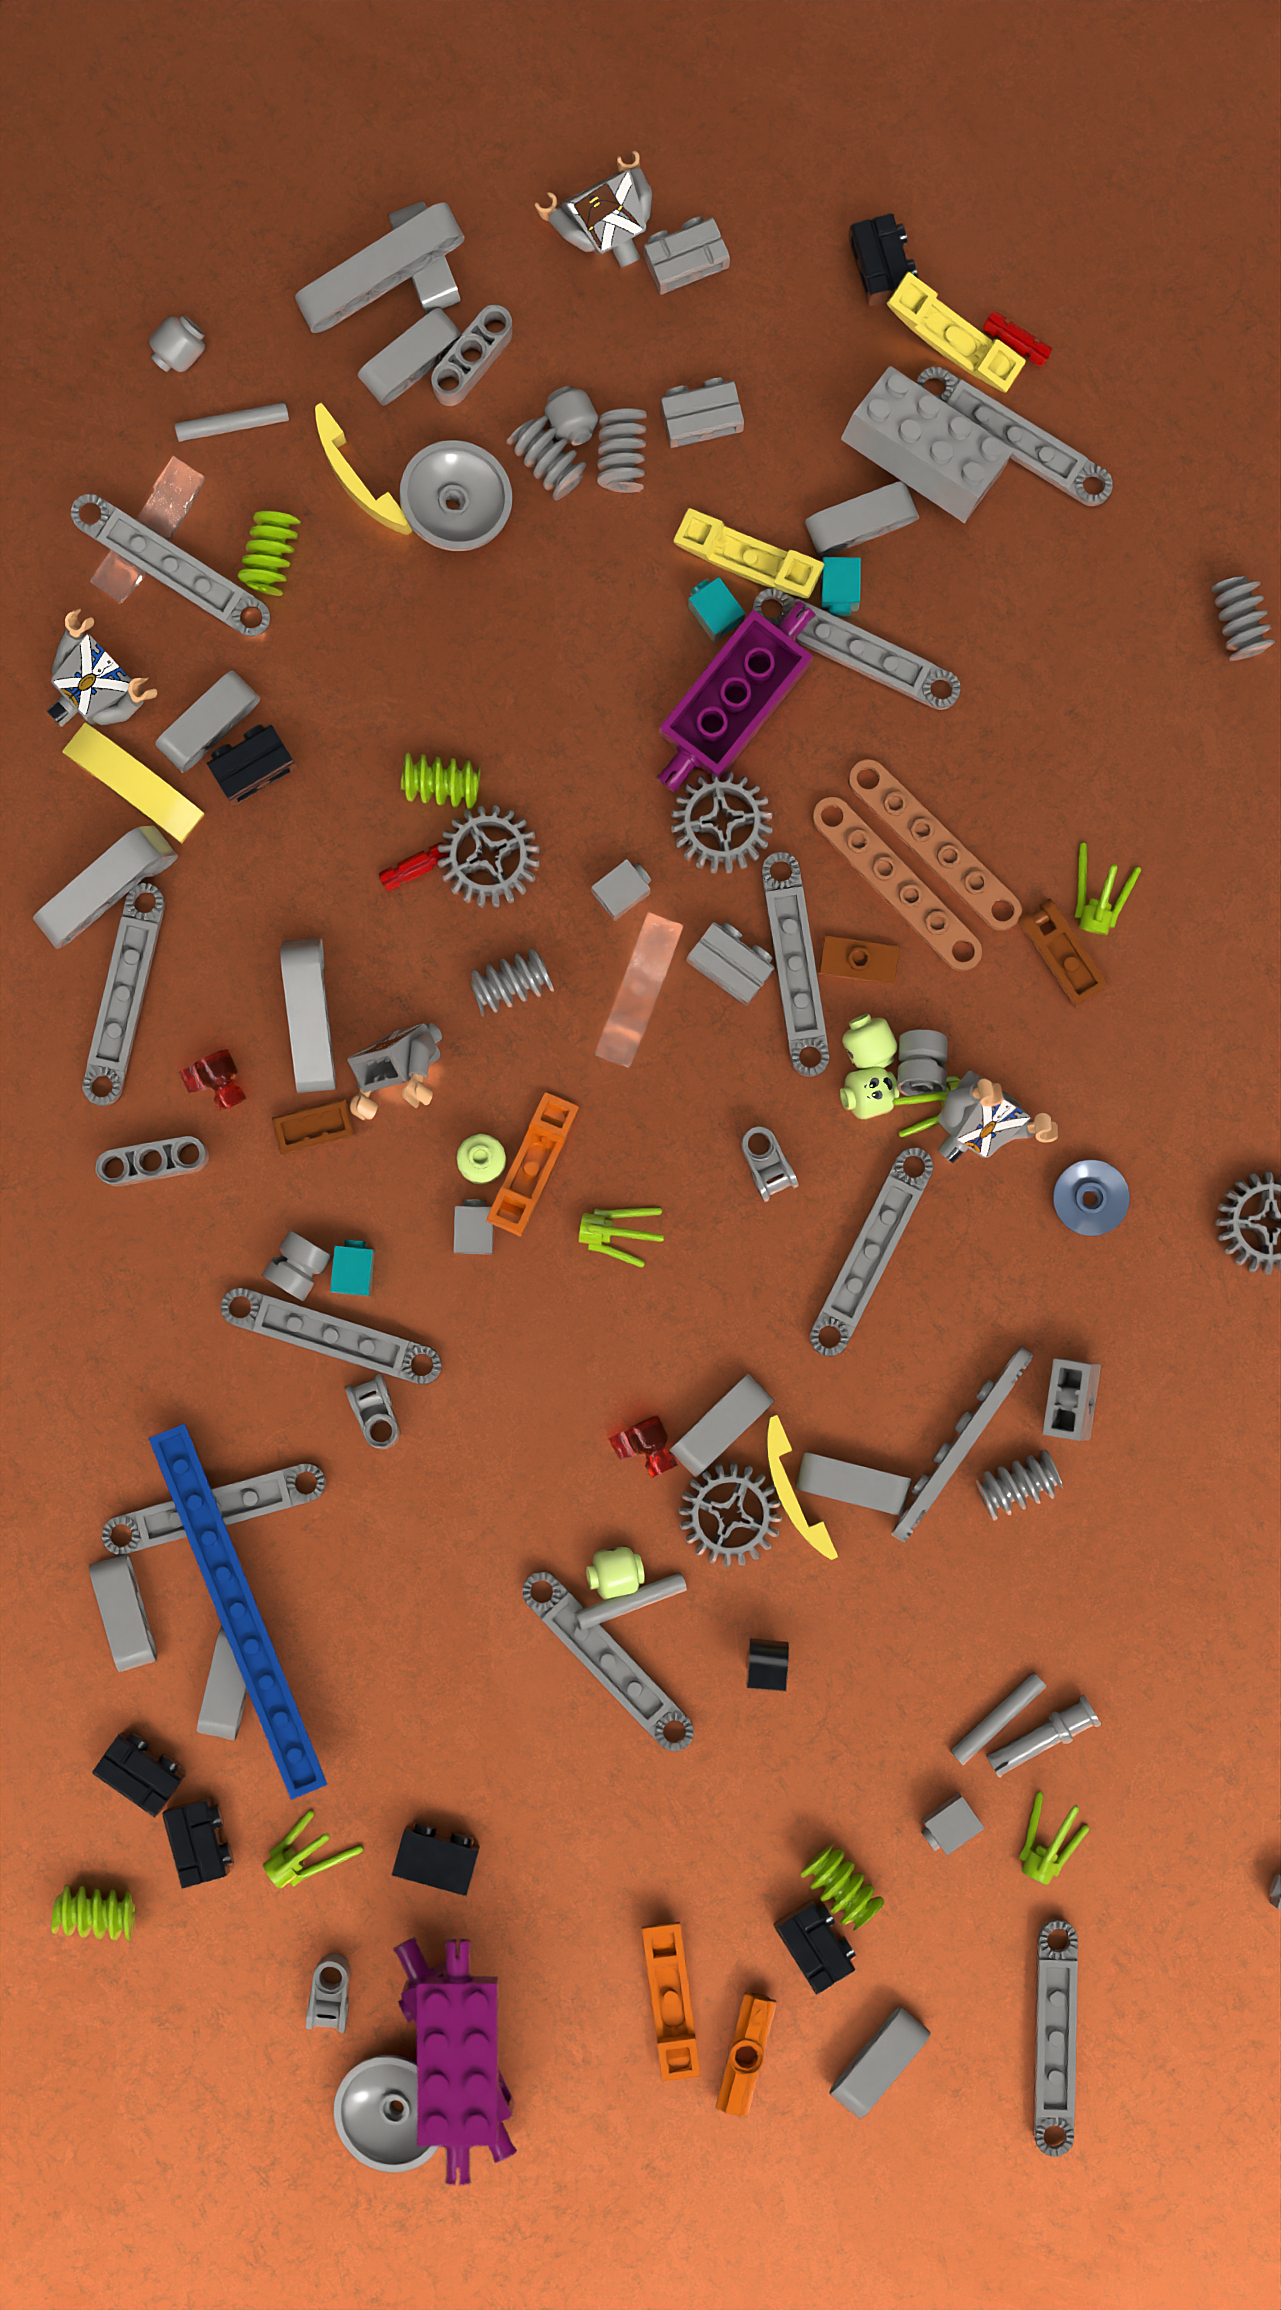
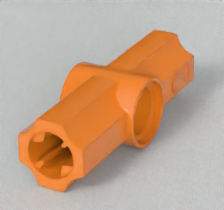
M744 1992L733 2039L728 2049V2058L715 2105L716 2109L738 2117H748L759 2071L764 2063V2051L777 2004L776 2000L756 1993ZM745 2045L751 2046L757 2051L755 2059L749 2063H742L735 2057L737 2050Z

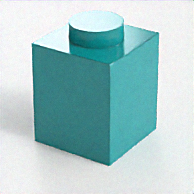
M823 557L822 562L825 566L821 572L820 609L829 610V614L833 616L851 615V611H858L860 605L861 558Z
M720 577L711 583L708 579H705L690 591L692 596L688 598V608L713 643L745 620L744 610Z
M345 1240L344 1247L335 1246L330 1292L371 1297L376 1251L367 1249V1242Z

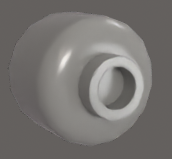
M182 315L180 318L169 316L149 338L150 346L154 351L151 358L166 372L171 368L178 372H184L204 352L205 345L202 339L205 334L187 316Z
M566 386L554 391L548 397L544 416L548 417L547 422L550 429L553 427L557 429L554 436L557 441L566 439L567 443H572V445H580L587 442L592 437V432L597 427L599 417L588 394L584 390Z

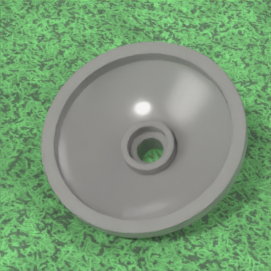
M448 440L425 447L411 459L401 479L399 499L407 523L419 537L441 549L467 551L487 544L503 529L512 507V489L504 468L489 452L472 443ZM446 501H455L458 504V508L450 509L446 505Z
M379 2055L362 2061L345 2076L335 2096L334 2121L341 2141L357 2160L375 2170L399 2173L421 2166L434 2155L440 2146H417V2062L398 2055ZM393 2100L400 2101L404 2106V2110H397L393 2105Z

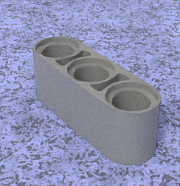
M424 201L388 213L393 230L426 210L427 207ZM445 255L411 276L425 314L440 307L442 309L461 302Z
M500 305L485 307L436 366L432 373L431 383L434 396L439 403L445 406L459 404L509 344L513 328L510 313L506 308ZM494 320L505 324V328L498 333L489 332L486 326ZM470 349H476L482 353L481 358L474 362H468L462 356ZM446 378H454L459 382L458 386L451 391L441 389L439 384Z
M440 307L436 308L368 361L359 371L358 377L380 404L386 405L437 366L461 337L462 332Z
M900 481L817 512L805 520V524L818 556L823 557L904 527L917 520L919 515L906 483Z
M235 670L229 671L161 734L155 746L183 773L194 766L247 716L260 701V696Z
M183 1136L106 1151L98 1157L95 1163V1171L97 1176L107 1184L126 1186L201 1171L209 1161V1151L207 1146L197 1138ZM194 1144L199 1149V1158L195 1163L186 1165L181 1160L182 1149L187 1145ZM157 1151L162 1157L161 1166L153 1172H148L144 1168L143 1160L148 1153ZM120 1158L124 1164V1171L120 1177L110 1179L106 1173V1166L112 1159Z
M748 1373L669 1451L696 1478L775 1400Z
M804 1452L795 1489L903 1516L912 1479Z
M128 1554L90 1564L91 1581L117 1670L122 1672L156 1662L157 1652Z
M221 1624L199 1715L197 1733L235 1741L248 1690Z
M898 2007L835 2081L829 2094L858 2119L863 2118L923 2047L931 2032L904 2008Z

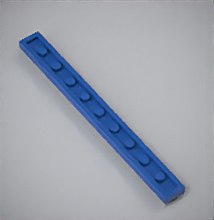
M186 1424L150 1437L149 1441L290 1799L292 1800L328 1785Z

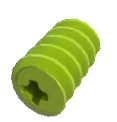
M259 511L253 515V520L258 526L251 527L249 531L250 536L255 540L248 541L245 546L250 554L242 557V564L248 569L240 570L238 578L254 590L265 594L281 596L283 591L275 587L274 583L286 582L287 577L278 572V568L290 567L291 565L289 561L281 556L282 553H294V548L285 543L286 539L298 538V534L289 529V526L301 524V521L282 512Z
M406 752L401 777V793L405 790L407 800L412 802L417 793L420 792L421 800L426 804L434 793L438 805H443L449 795L453 807H458L462 798L465 797L467 808L473 809L478 797L481 764L477 772H473L471 761L466 760L462 770H458L455 758H451L447 768H443L441 758L436 756L432 766H428L426 756L421 754L417 764H413L411 754Z
M831 1844L810 1860L800 1875L803 1878L814 1874L816 1877L810 1885L811 1889L824 1886L826 1889L820 1897L821 1901L834 1898L836 1901L830 1909L831 1913L844 1910L846 1913L840 1921L841 1925L854 1922L856 1925L853 1930H856L871 1919L882 1908L885 1901L881 1896L870 1899L874 1893V1887L871 1884L860 1887L864 1881V1875L861 1872L850 1875L854 1869V1863L851 1860L840 1863L845 1853L841 1848L830 1851L833 1847V1844Z
M65 1885L54 1903L51 1921L52 1934H56L62 1924L66 1936H71L78 1926L79 1935L87 1937L93 1927L97 1939H102L107 1929H109L110 1938L116 1941L124 1930L127 1942H130L135 1922V1903L132 1901L131 1892L126 1891L122 1901L118 1902L115 1890H111L107 1899L102 1900L100 1888H96L91 1899L86 1898L84 1887L80 1886L76 1896L71 1897L69 1885Z

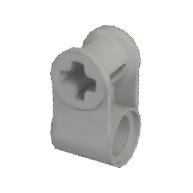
M755 1127L743 1135L740 1143L741 1151L750 1168V1174L764 1202L770 1200V1195L789 1186L792 1188L799 1186L787 1158L783 1155L775 1136L770 1130L764 1127ZM753 1134H762L768 1140V1150L763 1155H755L748 1148V1140ZM782 1174L781 1178L769 1184L767 1183V1180Z
M377 1374L374 1380L356 1387L351 1385L345 1386L350 1405L355 1417L358 1418L366 1441L371 1446L382 1450L390 1449L396 1445L401 1434L400 1426L382 1374ZM377 1392L375 1395H372V1396H370V1397H367V1398H364V1399L361 1400L362 1397H365V1396H367V1395H370V1394H373V1393ZM380 1421H386L392 1427L391 1437L385 1442H377L372 1436L373 1427Z
M328 1954L318 1962L313 1975L312 1990L308 2002L306 2029L312 2030L314 2026L337 2028L339 2033H345L351 1970L348 1961L341 1955ZM326 1967H335L341 1972L342 1980L337 1983L327 1982L322 1976V1970Z

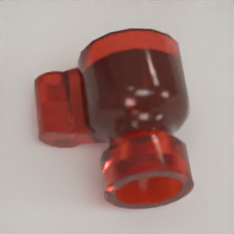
M228 1049L206 1056L195 1062L192 1066L179 1071L188 1093L206 1089L214 1091L215 1096L213 1100L218 1111L228 1109L246 1100L242 1088L235 1084L238 1070Z
M658 1415L608 1438L618 1459L643 1456L646 1459L645 1468L650 1478L678 1465L673 1454L665 1448L668 1434Z

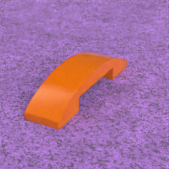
M544 1092L521 1147L490 1209L486 1222L516 1235H522L565 1143L579 1106Z
M680 1922L642 1927L662 2082L701 2077Z

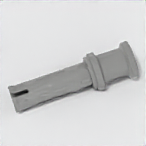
M1085 1695L1080 1696L1079 1702L1060 1713L1057 1711L1052 1712L1051 1716L1048 1717L1050 1721L996 1752L988 1754L987 1758L997 1776L1001 1777L1004 1773L1061 1741L1063 1744L1073 1742V1736L1091 1726L1096 1728L1101 1726Z

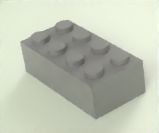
M889 366L854 411L841 437V440L963 523L967 521L999 478L1014 452V449L891 366Z

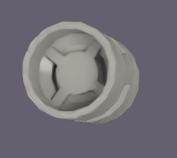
M911 1030L899 1037V1061L901 1064L898 1066L897 1090L900 1093L910 1096L946 1091L947 1068L942 1065L947 1062L948 1038L944 1034L932 1030Z
M290 1230L279 1247L281 1256L271 1259L262 1276L296 1298L304 1301L315 1284L312 1276L314 1274H321L332 1256Z

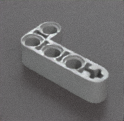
M156 826L137 827L120 838L33 916V920L55 949H59L75 939L143 878L155 876L172 865L178 858V855Z
M319 937L283 941L280 948L281 968L297 1093L336 1089V1076L324 982L325 962L322 939Z

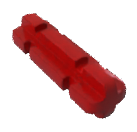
M993 311L984 323V330L994 337L999 335L1001 337L1000 341L1023 356L1028 354L1030 361L1038 366H1043L1049 359L1052 348L1043 341L1036 342L1034 335L1012 321L1010 323L1006 322L1005 316L997 311Z
M439 842L429 847L430 851L425 853L423 850L397 863L398 867L394 869L391 866L381 871L379 878L387 891H392L400 887L401 882L405 881L407 883L433 870L432 866L437 864L439 867L438 860L449 857V853H440L438 851V846L444 843Z

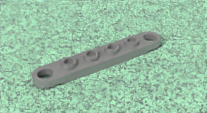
M931 367L925 369L919 375L917 384L923 388L925 387L924 383L928 379H940L945 385V391L940 396L936 395V397L1013 448L1014 452L1010 457L1012 460L1085 505L1097 506L1104 503L1109 497L1113 488V480L1106 469L1091 462L1081 453L964 380L958 379L946 369ZM1088 477L1100 479L1103 483L1102 493L1094 496L1092 494L1089 495L1083 488V481Z
M85 494L73 502L71 508L72 521L84 533L241 634L250 637L258 636V634H262L268 628L270 613L267 606L233 582L101 497L94 494ZM95 503L99 506L101 516L97 523L88 525L81 521L79 512L84 504ZM253 606L261 611L262 621L259 626L248 628L241 623L240 615L246 607Z
M775 588L766 589L755 598L753 609L776 626L794 606L796 600L805 604L804 610L798 618L807 607L815 613L816 616L810 620L795 639L796 643L934 709H947L954 705L959 697L961 690L960 682L953 673L798 598L796 599L781 590L779 591ZM768 599L779 601L783 608L781 615L772 619L770 617L767 618L766 615L764 616L761 611V605L764 601ZM944 680L949 683L952 689L950 697L943 700L933 697L930 690L933 682Z
M778 852L771 854L765 860L762 867V880L788 1045L793 1068L803 1076L814 1077L821 1074L827 1067L829 1050L806 903L798 861L789 853ZM776 862H785L790 866L792 874L788 880L778 882L771 877L770 867ZM806 1047L816 1048L820 1052L821 1062L814 1068L805 1067L799 1060V1054L802 1049Z
M149 883L135 885L126 896L89 1052L82 1089L86 1098L98 1106L113 1104L122 1093L164 913V896L156 886ZM142 893H151L156 899L155 907L148 913L138 912L135 907V900ZM100 1076L109 1077L113 1083L112 1092L105 1097H97L92 1091L94 1080Z
M908 1148L896 1158L811 1329L810 1342L814 1350L819 1354L834 1356L842 1352L847 1346L932 1174L933 1161L924 1150ZM916 1156L923 1161L924 1172L921 1176L912 1178L906 1175L903 1171V1164L906 1158ZM825 1326H833L840 1333V1341L834 1348H826L819 1342V1331Z
M236 1288L225 1294L221 1303L222 1315L232 1325L410 1382L428 1384L434 1381L441 1371L442 1363L440 1356L430 1347L245 1288ZM238 1296L246 1297L251 1303V1311L244 1318H236L230 1311L232 1300ZM419 1354L428 1355L433 1362V1369L426 1376L416 1375L411 1368L413 1358Z
M1020 1346L995 1382L990 1379L986 1381L976 1396L981 1402L973 1414L966 1411L956 1424L954 1429L959 1434L953 1443L949 1445L947 1442H944L932 1461L937 1463V1466L930 1476L923 1473L912 1488L911 1493L916 1496L895 1525L891 1535L903 1543L914 1531L913 1526L917 1527L925 1512L933 1504L1013 1388V1384L1023 1373L1021 1368L1026 1369L1034 1354Z
M306 1463L212 1489L225 1525H230L314 1501L323 1494L326 1487V1477L319 1467ZM305 1471L311 1472L317 1478V1487L310 1494H303L296 1487L297 1476ZM173 1501L114 1517L104 1525L102 1530L104 1546L110 1552L117 1555L128 1554L187 1537ZM118 1524L126 1525L132 1531V1540L124 1547L116 1545L111 1538L112 1530Z
M537 1572L528 1577L523 1586V1598L527 1605L663 1748L670 1751H679L687 1747L692 1741L694 1731L690 1719L600 1624L581 1631L578 1629L573 1613L584 1609V1607L556 1577L547 1572ZM540 1580L549 1582L553 1588L551 1599L543 1603L535 1601L531 1596L532 1585ZM669 1721H679L684 1725L686 1733L682 1740L670 1742L664 1737L663 1728Z
M1052 1919L1043 1924L1038 1933L1034 2139L1038 2148L1044 2154L1052 2157L1066 2154L1073 2146L1075 2118L1078 1938L1074 1928L1068 1922L1061 1919ZM1063 1929L1068 1934L1067 1945L1061 1950L1051 1949L1048 1946L1047 1936L1052 1930ZM1055 2125L1064 2129V2140L1057 2146H1050L1044 2142V2132L1049 2126Z

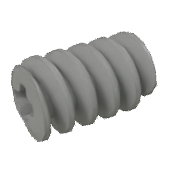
M622 408L605 412L600 416L599 424L603 429L600 430L598 437L603 443L598 447V453L602 458L599 459L597 467L602 472L598 475L597 482L603 488L621 493H633L644 489L645 486L634 482V479L644 477L645 471L635 468L634 465L645 461L644 455L635 453L636 449L646 446L644 440L635 438V435L646 432L644 425L636 423V420L647 417L645 411Z
M547 416L536 420L531 419L513 432L506 443L509 445L516 444L514 448L516 455H526L524 464L528 468L535 467L533 475L537 479L545 478L543 487L547 491L555 489L552 498L559 500L580 483L583 477L581 473L587 464L585 462L576 465L571 463L577 452L575 450L566 454L562 452L568 441L566 439L557 442L552 440L557 429L555 427L547 431L543 429L548 420Z
M1246 576L1226 579L1211 587L1214 593L1221 594L1215 599V605L1225 608L1219 613V620L1230 622L1222 629V633L1225 636L1232 637L1226 642V648L1231 651H1237L1230 656V661L1258 655L1275 643V639H1265L1262 637V634L1271 629V625L1259 624L1258 621L1268 614L1267 610L1255 609V605L1263 601L1264 596L1251 594L1252 590L1260 586V581H1248Z
M533 948L528 950L527 962L519 953L514 954L513 967L504 958L500 959L499 972L490 963L485 966V977H482L476 969L471 970L470 983L483 1017H485L486 1004L496 1013L499 1011L500 999L508 1007H512L514 994H517L523 1002H526L528 989H531L537 997L542 996V984L544 983L552 992L554 991L542 956H539Z
M1047 1450L1040 1451V1463L1032 1455H1029L1025 1459L1026 1468L1018 1461H1013L1011 1463V1474L1003 1466L997 1467V1480L989 1471L983 1473V1485L976 1479L984 1505L994 1521L998 1520V1507H1002L1008 1515H1011L1012 1502L1016 1501L1024 1510L1026 1509L1027 1496H1030L1036 1504L1041 1503L1040 1491L1044 1490L1052 1499L1055 1498L1056 1485L1063 1489L1055 1464Z

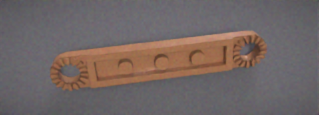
M862 760L854 765L849 775L850 789L961 900L976 912L989 927H992L994 930L1004 931L1012 928L1019 921L1022 908L1017 897L880 763L874 760ZM867 769L873 770L878 776V785L873 789L862 788L857 781L859 772ZM997 901L1007 902L1011 905L1012 917L1007 921H998L992 915V905Z
M837 797L822 799L816 805L813 812V822L817 830L949 967L962 972L974 968L981 959L982 946L972 932L845 801ZM827 807H837L841 811L843 819L839 825L830 827L823 823L821 812ZM962 941L969 943L973 949L972 959L968 962L957 961L952 954L954 944Z

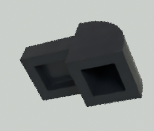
M750 1638L746 1660L747 1688L786 1691L789 1642Z

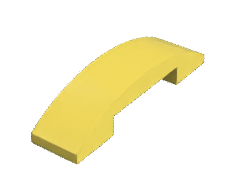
M907 272L887 302L889 308L912 331L953 363L1002 392H1007L1026 360L1000 340L995 339L992 341L936 299L938 293L910 272Z
M319 403L315 406L318 432L330 467L342 487L372 518L394 531L408 535L412 532V528L407 523L401 508L389 492L375 500L341 455L338 448L346 443L344 432L324 405Z
M691 508L688 509L673 540L674 544L731 573L766 587L775 588L784 593L809 599L825 566L823 562L790 549L789 552H786L725 527L722 521Z
M86 722L62 751L67 757L92 776L94 775L181 844L204 816V813L173 787Z
M774 1415L768 1419L766 1450L769 1472L778 1499L781 1501V1505L792 1524L807 1542L827 1558L833 1560L838 1555L823 1521L820 1520L808 1526L778 1457L792 1451V1448L778 1415Z

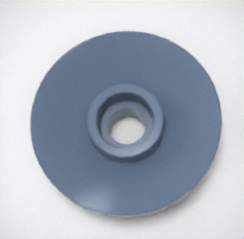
M1084 1160L1068 1167L1058 1178L1053 1192L1054 1208L1061 1222L1073 1232L1085 1236L1102 1235L1116 1228L1124 1219L1130 1201L1129 1189L1121 1173L1108 1163L1098 1160ZM1084 1193H1094L1096 1202L1093 1206H1088L1083 1202Z

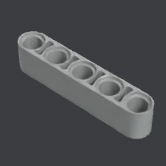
M438 203L419 213L301 289L295 295V300L311 332L325 331L463 243L465 237L447 203Z

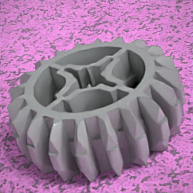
M730 771L726 774L725 782H719V778L715 774L711 775V784H707L706 779L702 775L697 777L699 790L693 785L687 784L685 791L690 799L678 796L676 803L684 808V810H673L671 814L673 819L682 821V823L671 826L672 833H684V836L678 838L675 842L677 848L689 844L690 847L684 853V858L689 860L696 853L700 855L696 863V867L699 869L704 866L706 860L712 861L711 873L717 872L718 862L724 863L726 873H732V861L734 860L737 861L741 869H745L747 862L744 855L747 854L752 860L756 861L759 858V854L753 846L755 845L762 849H766L768 846V842L759 835H771L773 830L771 826L762 824V822L769 821L773 817L771 811H760V809L768 804V798L754 799L759 793L760 787L754 785L748 791L744 788L748 781V778L745 776L740 778L738 785L733 784L734 775ZM724 794L741 800L750 812L744 813V811L730 809L726 804ZM712 795V812L700 817L699 820L690 821L691 814L698 803ZM719 806L721 807V814L726 815V819L730 818L732 821L727 825L725 839L723 838L722 830H718V825L716 827L712 825V823L716 822ZM753 824V831L747 841L732 850L731 834L737 829L744 828V825ZM693 832L713 835L718 841L720 851L704 846L698 841Z
M483 805L478 806L479 817L473 819L469 810H465L463 813L467 823L463 825L458 819L454 818L451 823L458 832L454 834L445 830L442 834L443 838L451 842V845L441 844L438 846L440 853H449V857L438 860L439 868H451V870L442 875L444 882L457 879L451 888L452 893L457 894L462 889H467L463 896V900L466 903H469L474 894H477L479 907L485 906L486 896H492V904L495 908L500 906L498 895L505 894L506 900L509 903L514 902V897L510 890L515 888L520 894H525L526 888L520 881L524 879L527 882L533 883L535 875L527 871V868L536 869L540 865L539 860L528 857L540 852L538 845H527L528 842L535 838L534 831H527L521 834V831L527 825L526 820L522 818L513 825L511 823L514 819V811L509 810L506 812L504 819L499 818L500 807L496 805L492 809V816H486V810ZM482 829H500L513 838L509 840L503 839L498 842L491 841L486 837ZM471 834L476 844V850L471 856L466 858V862L458 865L460 846ZM480 841L484 843L486 849H489L491 853H499V856H495V865L498 872H495L492 864L489 865L487 860L481 862L478 860L479 857H483ZM520 848L518 867L511 877L507 879L502 869V863L505 858L512 855V851ZM484 871L492 876L496 885H480L469 880L465 875L470 872L474 874Z
M1267 1171L1263 1175L1261 1184L1258 1175L1254 1173L1249 1175L1250 1187L1243 1180L1235 1182L1236 1189L1240 1193L1239 1195L1231 1190L1225 1192L1224 1196L1232 1205H1218V1210L1228 1214L1227 1218L1216 1219L1215 1224L1217 1226H1227L1228 1232L1221 1233L1217 1237L1219 1241L1230 1238L1232 1244L1224 1249L1227 1255L1234 1253L1236 1250L1240 1252L1235 1259V1264L1242 1265L1249 1258L1248 1271L1256 1272L1261 1262L1263 1274L1269 1275L1272 1273L1274 1262L1276 1269L1281 1273V1252L1274 1254V1245L1277 1244L1281 1225L1270 1228L1271 1233L1269 1234L1267 1233L1266 1226L1251 1223L1265 1218V1212L1268 1213L1269 1220L1281 1222V1213L1278 1210L1277 1200L1274 1199V1194L1281 1197V1174L1274 1184L1272 1172ZM1262 1192V1201L1259 1202L1257 1213L1254 1216L1239 1217L1240 1211L1248 1198L1255 1193ZM1240 1228L1251 1230L1257 1235L1259 1246L1262 1247V1253L1254 1250L1245 1242Z
M731 1463L730 1474L724 1475L722 1464H716L717 1477L711 1478L710 1473L705 1469L701 1473L702 1477L707 1481L701 1486L694 1479L690 1481V1485L698 1490L695 1496L687 1492L682 1494V1498L692 1502L691 1508H679V1514L690 1515L691 1521L680 1523V1528L686 1530L692 1527L694 1533L685 1538L687 1544L693 1543L697 1539L702 1542L695 1550L697 1555L703 1554L706 1548L712 1550L708 1557L710 1563H714L718 1553L724 1554L723 1565L725 1567L730 1566L731 1555H737V1561L742 1566L745 1565L743 1553L747 1551L750 1552L754 1560H757L760 1556L754 1547L760 1543L764 1549L769 1550L771 1545L763 1539L765 1534L768 1533L773 1537H777L779 1531L770 1528L769 1524L770 1521H782L781 1515L770 1513V1508L781 1506V1501L777 1499L768 1502L766 1497L776 1489L773 1485L766 1487L764 1490L759 1487L766 1478L763 1474L758 1475L754 1482L750 1480L749 1477L753 1469L750 1466H746L743 1476L737 1475V1463ZM726 1482L737 1483L732 1495L725 1502L719 1503L704 1498L710 1489ZM747 1488H750L760 1501L762 1508L761 1521L748 1516L743 1510L742 1504ZM739 1495L736 1502L739 1509L736 1512H741V1517L749 1520V1523L732 1520L730 1525H727L725 1532L722 1533L725 1524L721 1520L725 1517H720V1512L711 1507L728 1509L731 1504H734L736 1496ZM699 1508L712 1513L718 1519V1529L713 1541L706 1537L700 1527L698 1520ZM736 1527H746L756 1531V1534L750 1540L741 1545L724 1546L730 1532Z

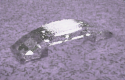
M173 456L153 485L155 491L135 520L170 542L191 508L205 477ZM110 550L90 582L120 603H123L143 580L147 572Z
M649 912L647 913L595 1055L626 1067H631L684 925Z

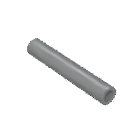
M286 402L178 422L175 423L178 441L181 442L289 421Z
M677 1573L642 1586L634 1593L614 1597L573 1613L576 1625L581 1631L687 1590L685 1580L681 1573Z
M1033 1672L950 1752L964 1765L1047 1686Z

